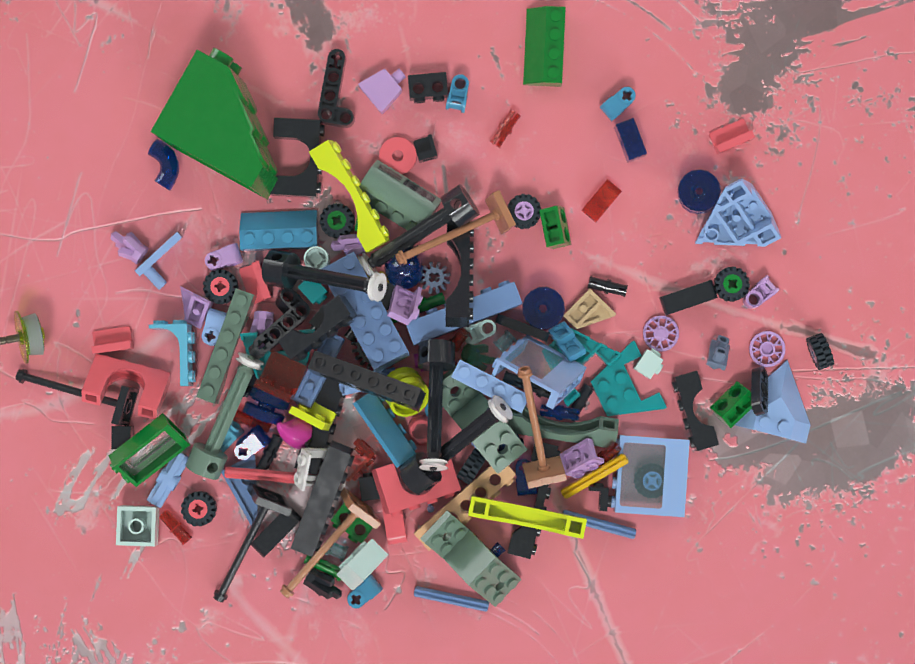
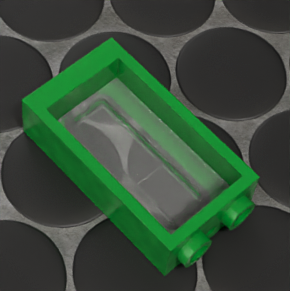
M162 413L108 455L111 461L110 467L115 473L119 472L127 483L131 482L137 487L190 446V443L185 433Z

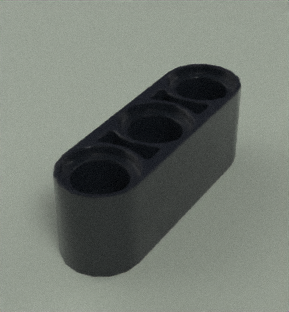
M712 280L659 297L665 316L718 298Z
M293 508L289 517L280 513L251 543V546L264 558L301 521L302 517Z

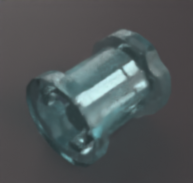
M506 329L504 334L492 343L503 353L513 343H516L517 339Z
M334 543L325 555L334 556L343 562L349 546Z

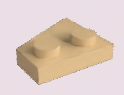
M589 289L563 317L576 329L614 317L616 313Z

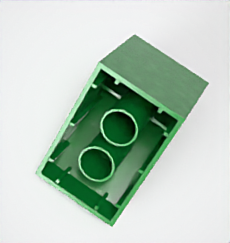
M216 48L211 50L209 56L196 50L150 132L170 147L268 200L278 180L276 176L278 171L267 148L269 141L256 115L257 108L246 83L238 76L242 67L234 63L232 57Z

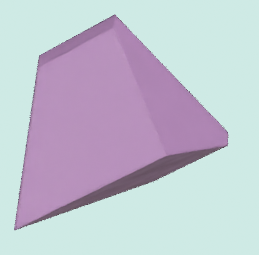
M180 286L185 315L184 321L201 329L206 320L207 313L212 308L214 302Z

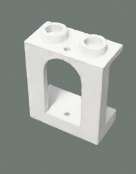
M301 448L297 458V472L294 474V484L301 491H305V486H314L318 476L308 475L311 458H325L328 448ZM341 483L339 490H342L345 487V484Z

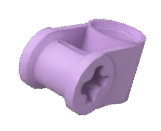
M237 243L227 245L205 256V264L212 271L235 266L243 262ZM215 257L216 260L219 259V261L216 262V266H213L212 263L209 264V262L212 261L211 258Z
M766 275L743 297V304L746 308L754 309L770 299L780 289L775 287L769 280V276ZM750 295L756 296L757 303L755 305L749 302L748 298Z

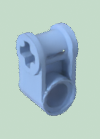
M213 308L209 309L201 336L203 342L207 345L215 346L227 314L226 312ZM213 332V335L216 336V338L211 339L210 341V339L207 338L208 334L211 335Z

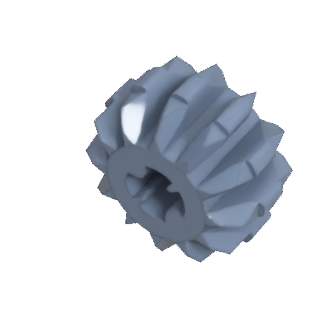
M430 262L431 269L424 265L423 269L426 273L419 272V275L425 278L418 281L419 283L426 282L422 286L423 290L430 286L429 294L432 293L433 288L436 289V294H439L438 287L445 291L446 287L443 285V282L450 284V281L444 278L451 275L450 273L443 274L447 267L444 266L440 270V262H437L436 268H434L433 262ZM432 273L434 275L439 274L440 277L438 279L440 280L438 282H430L429 279H431L430 275Z

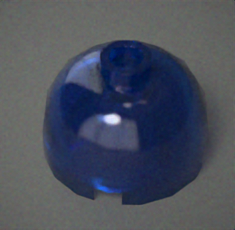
M395 255L391 257V261L388 263L386 261L384 270L392 286L398 285L404 289H409L421 281L423 277V264L418 255L417 257L414 256L407 259V264L399 265Z

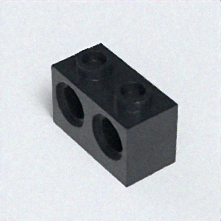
M446 72L408 75L410 101L418 104L425 103V100L433 99V102H442L444 98H448ZM440 83L443 86L442 91H433V85ZM416 85H422L424 91L417 94L413 91V88Z

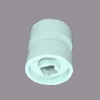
M314 246L305 252L304 263L306 267L322 269L330 264V256L323 248Z

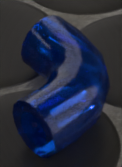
M156 139L148 151V155L156 159L160 164V172L154 181L170 191L179 174V160L175 151L162 140Z

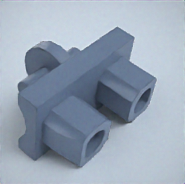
M718 335L717 340H711L706 365L712 369L720 368L725 371L730 345H728L729 338Z

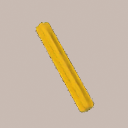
M620 454L561 489L562 496L568 499L628 464L627 456Z

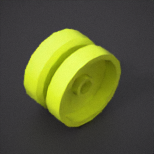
M401 367L387 375L393 379L419 387L426 393L419 412L427 405L429 389L416 370L410 367ZM386 400L393 413L398 416L408 417L419 413Z

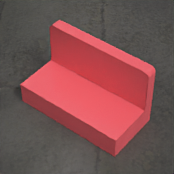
M744 119L709 133L717 155L755 138L753 131H749Z
M260 261L251 263L252 265L239 269L246 292L257 296L254 304L273 298L269 285L263 281Z
M130 326L92 332L94 346H91L92 354L134 349Z

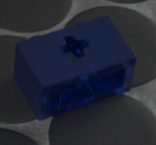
M634 118L615 125L614 129L627 163L645 157L647 151Z

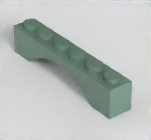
M237 288L235 289L196 396L197 398L218 404L240 333H242L257 298L256 295Z
M525 406L522 413L510 408L513 418L509 419L507 424L515 434L533 436L528 408ZM537 414L542 438L579 443L586 438H590L593 440L594 446L615 448L619 419L599 416L592 420L569 423L550 420Z

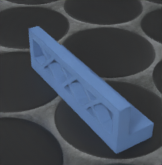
M338 335L327 338L317 351L336 358L345 339ZM308 369L293 400L298 405L300 403L311 409L326 378L315 375Z

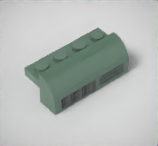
M378 159L369 169L359 186L362 192H366L369 196V204L372 209H375L378 213L407 231L433 215L441 203L439 197Z

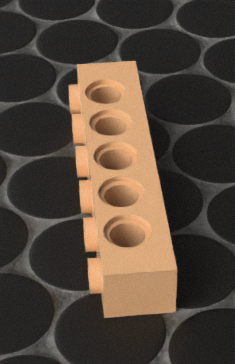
M490 465L470 485L466 486L416 530L414 535L430 551L431 548L420 538L447 510L450 513H455L457 519L465 525L472 517L468 516L469 510L461 508V502L463 500L471 501V496H476L475 490L478 487L486 489V495L483 498L495 499L501 493L500 488L504 485L508 487L515 481L514 476L516 474L507 466L497 474L501 478L500 483L492 485L490 477L497 473Z

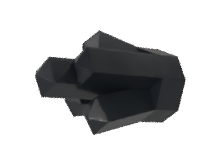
M315 568L311 569L304 580V585L326 599L331 597L338 599L342 596V590L334 586V577L322 573Z

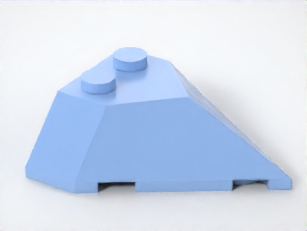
M741 178L724 188L695 244H703V242L714 243V245L736 246L757 244V246L765 247L781 239V234L772 212L752 183Z
M786 360L776 371L768 376V413L756 416L751 409L735 426L806 444L811 425L788 360Z

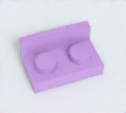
M586 438L560 453L566 475L573 478H581L588 471L595 470L604 463L603 458L596 456L593 440L590 438Z

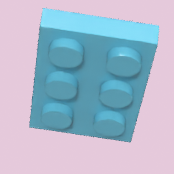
M173 320V324H168V321H153V324L149 325V329H166L177 337L180 350V386H193V382H196V371H193V363H196V352L193 351L192 344L196 342L195 332H192V325L187 324V321Z

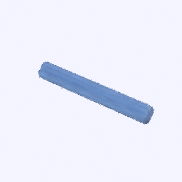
M564 510L562 513L586 518V526L631 539H634L636 536V529L568 510Z
M416 586L414 590V596L485 612L489 607V602L481 599Z

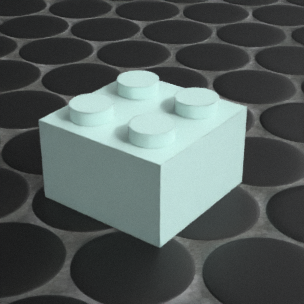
M117 506L116 545L153 547L158 545L159 507Z
M373 539L368 543L363 541L339 566L341 570L336 575L353 591L389 554Z

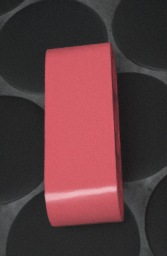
M382 506L388 545L406 543L407 535L403 513L392 517L391 514H385Z

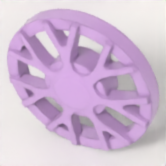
M655 316L645 324L643 338L651 349L653 348L660 352L667 351L677 343L679 329L671 318ZM660 319H666L665 326L659 325ZM652 321L657 325L655 329L649 326ZM672 323L675 329L668 331L666 327ZM646 332H653L654 337L647 338ZM669 334L676 335L674 341L668 339ZM654 339L659 341L656 347L651 345ZM666 340L669 347L663 348L661 341Z
M760 332L751 340L749 353L756 364L763 367H772L783 359L785 343L774 332ZM766 334L767 342H762L761 335ZM773 336L778 339L775 344L770 342ZM754 341L761 344L759 348L753 347ZM775 346H782V352H775ZM756 351H760L761 354L758 358H755L753 355ZM773 354L779 358L776 362L770 357ZM763 356L768 357L767 364L762 363Z

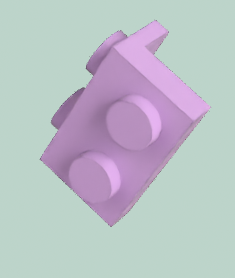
M396 285L393 289L387 316L406 325H409L412 319L416 320L420 312L418 306L423 298L421 296L422 288L418 286L413 293Z

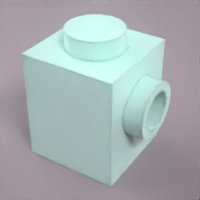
M653 348L651 351L646 349L633 369L646 378L651 379L654 373L658 375L664 366L661 364L663 361L660 358L661 354Z

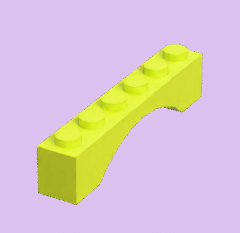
M327 140L309 151L318 169L336 177L350 193L355 203L358 217L357 237L364 250L371 252L390 241L388 237L390 234L387 228L379 222L380 216L378 212L371 208L369 196L366 192H362L359 187L361 185L359 179L351 173L350 163L346 158L343 159L339 144L336 141Z
M473 495L471 496L468 516L536 528L581 539L584 538L587 519Z

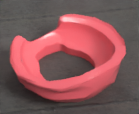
M415 416L408 424L407 433L417 445L427 446V437L416 439L413 431L418 424L428 426V416Z

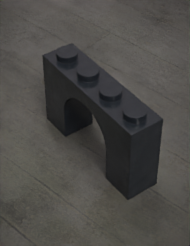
M274 118L273 137L275 139L301 141L307 145L309 151L321 144V137L325 135V125H322L321 120ZM310 155V163L301 174L296 176L276 175L278 180L270 194L272 196L318 198V194H321L322 182H319V175H322L323 170L318 169Z

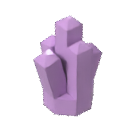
M117 231L111 233L110 239L115 242L119 256L138 264L148 252L149 248L143 245L133 232L127 233L124 237Z
M357 234L340 235L337 241H332L331 243L333 251L344 250L345 255L352 252L355 255L362 254V252L370 253L364 250Z
M255 311L249 333L258 332L259 335L274 323V313ZM262 343V345L259 346V349L263 348L265 344Z

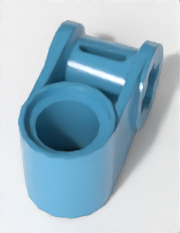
M456 75L453 78L447 98L446 110L451 108L461 110V113L465 112L469 81L466 76ZM459 79L466 82L465 87L462 89H458L455 86V82Z
M624 87L606 100L599 108L612 122L635 100V91L630 87ZM623 92L626 94L629 92L631 94L629 97L630 101L628 99H622Z
M372 574L369 575L358 587L349 593L347 597L349 606L355 609L362 607L366 602L378 595L383 590V587ZM352 595L361 596V598L359 599V604H357L356 602L353 604L351 603V601L353 600L351 597Z

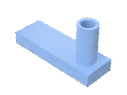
M177 231L144 261L135 272L139 276L144 274L160 290L167 282L152 265L183 236Z

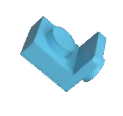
M234 420L220 448L223 453L244 433L241 426Z

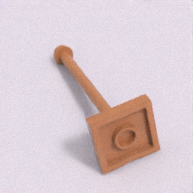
M500 190L492 193L485 200L490 210L489 214L404 253L402 250L398 251L395 257L399 265L407 264V259L492 220L495 221L501 234L508 232L516 223Z
M522 366L518 369L517 374L519 378H522L538 457L537 461L522 464L528 489L567 481L561 457L545 458L530 381L533 373L529 366Z
M345 487L342 489L340 496L351 513L288 585L283 584L280 592L286 598L294 595L293 590L356 518H361L375 529L381 525L372 507Z

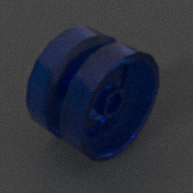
M693 170L687 173L680 181L677 192L678 201L682 208L689 213L696 215L705 214L714 208L719 200L721 190L717 178L709 171ZM702 189L703 192L701 195H698L695 190L699 191Z
M538 287L530 291L522 304V315L525 321L530 326L541 330H548L556 326L565 312L564 301L561 295L556 290L548 287ZM541 305H544L547 308V310L543 313L541 312V310H539V307Z
M251 386L248 395L253 400L258 401V403L247 401L242 411L266 423L275 425L278 422L283 423L285 419L284 414L275 409L288 410L291 400L269 390H261L260 387Z

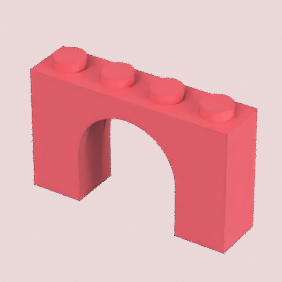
M96 354L81 390L82 401L101 406L107 388L115 381L128 379L137 382L143 388L138 404V416L156 419L170 385L171 373L162 369L150 368L143 364L138 365L127 360L111 358L108 355Z
M450 459L445 465L448 469L441 471V481L421 495H412L403 489L394 463L371 470L385 514H391L393 517L402 514L403 509L409 508L411 511L420 508L421 503L427 502L429 505L438 502L439 497L445 496V499L456 496L455 492L460 491L461 488L452 460Z

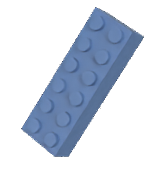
M354 252L322 268L323 270L367 278ZM328 285L334 297L337 295L345 296L356 312L357 316L353 318L354 321L350 324V327L375 372L379 373L410 356L392 320L387 316L388 313L381 301H371L368 294L362 291Z
M507 280L499 283V288L492 290L491 287L481 290L480 295L475 297L473 295V303H469V308H473V320H469V325L522 305L515 282L510 283ZM444 304V309L437 310L436 307L426 311L427 315L423 317L418 315L416 320L412 319L409 325H406L414 346L418 345L421 341L434 339L463 328L446 327V304Z

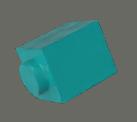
M303 281L298 286L313 305L316 303L320 305L327 298L326 294L328 291L319 283Z

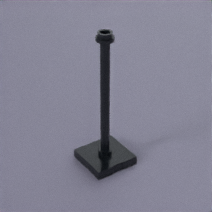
M25 369L17 371L16 380L19 383L23 384L27 381L82 397V389L27 374ZM122 386L118 400L104 396L102 403L115 407L111 421L112 424L129 426L139 393L138 388Z
M253 483L249 484L247 490L255 504L262 507L220 589L214 591L213 598L216 601L223 603L224 600H227L226 592L268 510L290 516L292 508L284 495Z

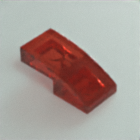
M607 179L581 211L594 222H597L622 191Z

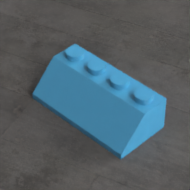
M317 210L241 213L239 228L240 250L264 251L319 247Z
M367 394L354 402L353 405L397 468L416 454L415 450L418 448L412 439L407 440L404 435L407 432L401 423L397 425L393 420L396 416L390 407L386 409L382 404L385 400Z

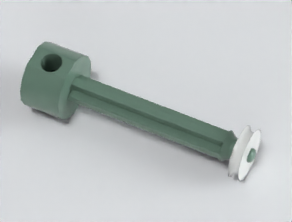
M238 352L239 358H235L242 365L238 367V371L206 444L195 443L185 464L190 471L199 476L212 480L220 478L228 456L220 448L250 379L254 374L253 369L262 370L261 365H264V362L246 353Z

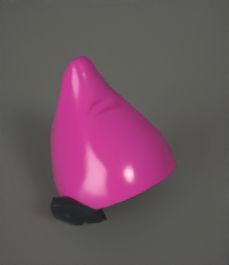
M295 418L276 424L281 438L287 445L295 449L308 448L312 442V425L306 421Z

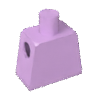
M383 69L363 80L358 85L379 112L384 114L402 93V89L398 84L406 76L400 69H397L391 75L386 69Z

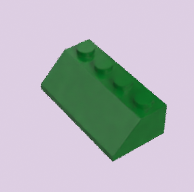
M543 6L527 9L523 85L562 86L566 7Z

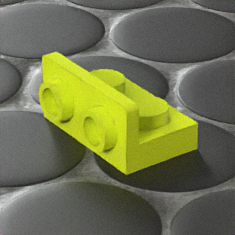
M315 402L311 409L299 403L298 407L292 406L289 411L290 414L326 431H329L336 416L335 412Z

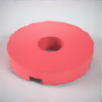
M394 137L383 143L379 151V160L403 175L413 169L416 164L417 153L409 140L402 137ZM394 152H402L404 155L403 159L395 161L392 158Z

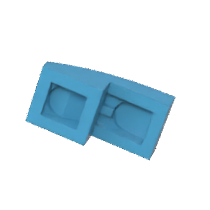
M565 321L548 330L550 336L570 363L586 354L585 348L577 340L573 330Z

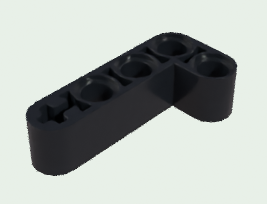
M333 49L328 55L318 117L325 125L349 128L355 122L352 111L347 108L338 107L346 66L345 54L340 49ZM337 55H339L340 58L342 59V60H338V63H337L338 69L335 68V61H334V59H333V58H336ZM332 73L339 75L338 80L335 82L329 81V76ZM328 92L335 93V98L331 101L325 99ZM324 111H331L332 116L330 119L325 120L322 118ZM349 114L351 119L349 122L343 123L341 122V116Z
M284 288L276 298V306L283 315L261 333L249 347V354L255 357V359H261L279 344V339L291 330H295L310 314L308 304L292 288ZM283 297H287L290 302L285 301ZM296 310L300 311L303 316L298 315ZM283 322H287L290 327H286ZM269 333L274 334L277 339H273ZM262 343H264L265 346L259 349L258 347L261 346Z

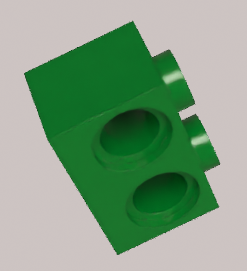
M557 205L539 210L546 247L556 249L571 245L564 207Z
M737 381L710 409L720 421L729 428H732L752 409L751 392Z
M343 503L331 519L334 523L332 526L335 529L342 523L340 521V514L351 513L345 503ZM356 518L345 532L349 534L348 538L357 544L358 541L362 543L373 527L361 518ZM358 524H362L366 529L362 535L355 532V526Z

